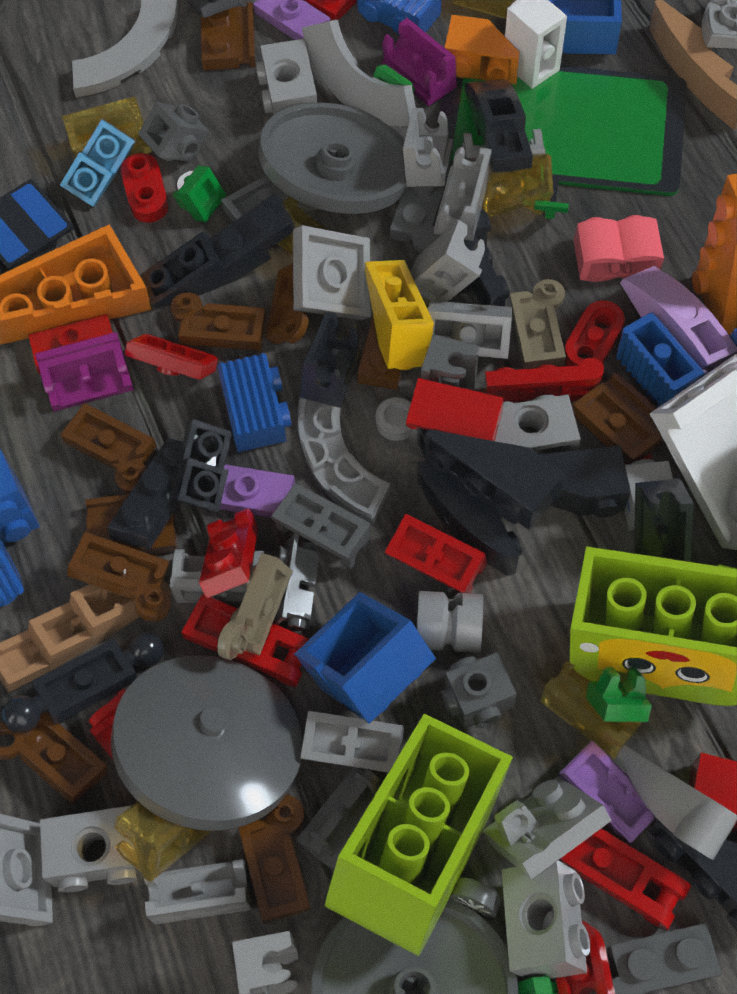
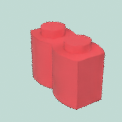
M631 215L619 221L592 217L577 223L574 247L580 280L599 282L618 277L626 278L653 266L661 270L664 255L657 219L641 215Z

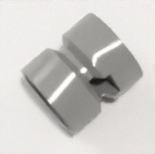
M419 591L417 631L429 649L442 651L446 644H451L456 652L480 653L483 625V594L457 593L454 599H448L444 592Z

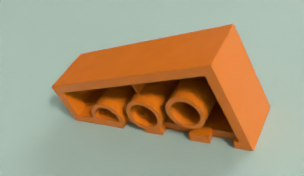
M737 173L727 175L722 193L717 197V208L712 222H709L708 236L704 247L700 249V260L697 269L692 274V283L696 294L702 295L706 308L714 315L728 335H731L733 329L737 328Z
M110 224L0 275V345L28 339V334L104 314H108L110 320L151 310L147 288Z

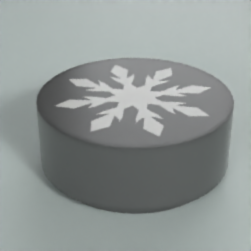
M471 878L458 879L450 895V899L469 907L486 919H494L502 902V898L496 890Z

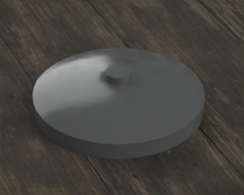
M305 103L279 111L263 127L258 152L262 169L272 183L281 191L308 206L335 213H369L394 204L405 194L408 188L406 186L403 155L405 140L391 126H388L379 118L367 112L333 103Z
M204 655L184 656L153 666L135 679L127 688L118 704L112 725V757L116 770L128 791L138 802L157 816L174 824L192 829L227 830L245 826L262 818L284 799L295 780L301 764L302 731L298 717L289 700L273 682L261 673L242 663L222 657Z
M449 898L419 956L343 917L330 931L319 950L312 975L311 992L312 994H518V983L516 974L509 971L508 950L497 932L479 914Z

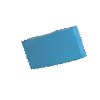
M101 119L84 150L78 153L60 186L94 207L119 171L123 161L135 145L136 140Z

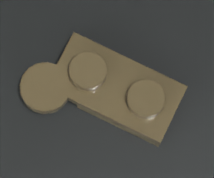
M545 279L538 282L533 289V294L528 291L510 293L509 306L512 307V320L523 369L537 368L547 364L564 366L566 355L555 309L559 308L564 302L565 290L558 281Z
M261 553L257 565L252 567L249 582L246 583L247 591L241 606L234 611L230 622L225 625L219 636L217 651L220 657L232 660L238 653L242 654L244 651L260 656L293 572L279 558Z

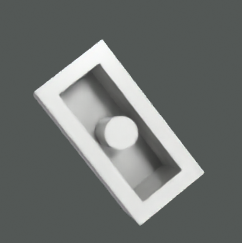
M516 0L507 8L505 37L520 52L518 77L532 89L560 71L567 15L549 0Z

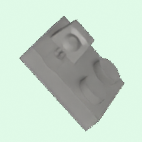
M303 225L293 229L294 310L325 315V312L337 314V317L356 320L370 318V296L365 274V262L370 261V238Z
M556 777L554 780H548L538 785L532 795L523 802L516 800L494 816L496 822L482 831L489 844L530 879H533L612 820L603 804L562 778Z
M0 814V921L36 927L53 923L51 885L42 879L40 823Z

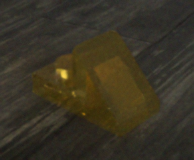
M544 154L533 158L531 169L490 173L482 209L487 212L489 217L522 207L538 215L543 214L544 211L534 210L535 200L550 201L553 195L551 156Z

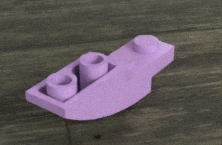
M653 266L626 277L620 282L641 318L651 312L654 313L705 372V375L737 353L736 345L714 315L693 293L666 272Z

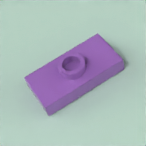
M257 0L253 4L256 15L294 40L304 39L302 27L330 21V17L304 0Z
M225 464L224 469L229 471L220 509L239 512L249 508L253 515L272 518L271 516L295 484V478L293 475Z
M593 741L559 773L558 777L603 804L612 820L607 826L628 845L656 818L636 792L628 774Z

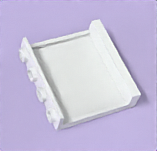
M735 354L650 413L720 546L737 550V523L729 514L728 499L732 490L737 486V354Z

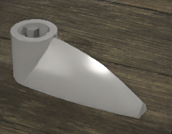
M624 745L621 751L622 761L636 792L644 804L674 836L714 860L735 825L737 815Z

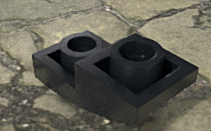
M194 419L187 422L179 460L175 501L212 512H219L229 471L224 469L232 431Z

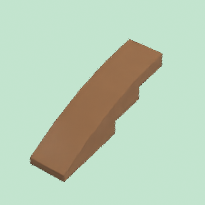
M654 1L649 30L661 53L678 77L686 81L687 87L717 117L733 130H736L737 85L730 80L734 67L712 52L713 47H706L702 28L665 1Z
M163 580L160 588L166 590L170 595L171 589ZM89 584L71 592L68 603L29 620L28 630L0 642V681L9 693L56 669L139 618L134 607L135 600Z

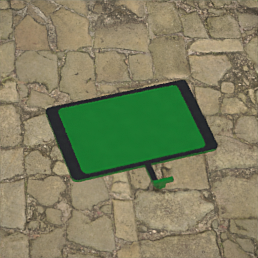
M560 66V71L533 89L518 76L516 84H511L518 95L526 116L525 132L528 141L530 142V139H533V129H541L543 146L545 148L542 179L520 181L548 183L547 201L535 200L534 210L545 211V218L555 219L556 212L568 213V203L556 202L558 185L674 196L678 193L681 177L687 83L683 78ZM456 76L457 87L441 99L439 113L442 111L447 116L449 139H453L449 169L454 164L456 150L462 147V143H464L463 133L472 134L473 145H484L482 135H477L464 88L465 83L486 80Z

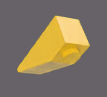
M405 260L365 262V274L378 344L387 368L409 370L414 367H422L432 339L434 322Z

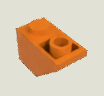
M452 15L444 48L455 56L456 76L480 80L506 79L510 84H516L520 52L489 19Z

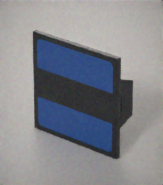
M32 179L0 197V261L8 270H11L23 261L29 262L55 250L57 240L75 229L71 222Z

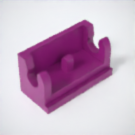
M406 18L399 23L398 32L400 36L394 45L393 39L388 34L385 35L382 44L384 60L381 61V65L386 64L413 83V87L416 88L414 95L427 106H430L457 87L455 56L411 20Z
M117 332L35 353L45 392L48 393L54 412L134 390Z

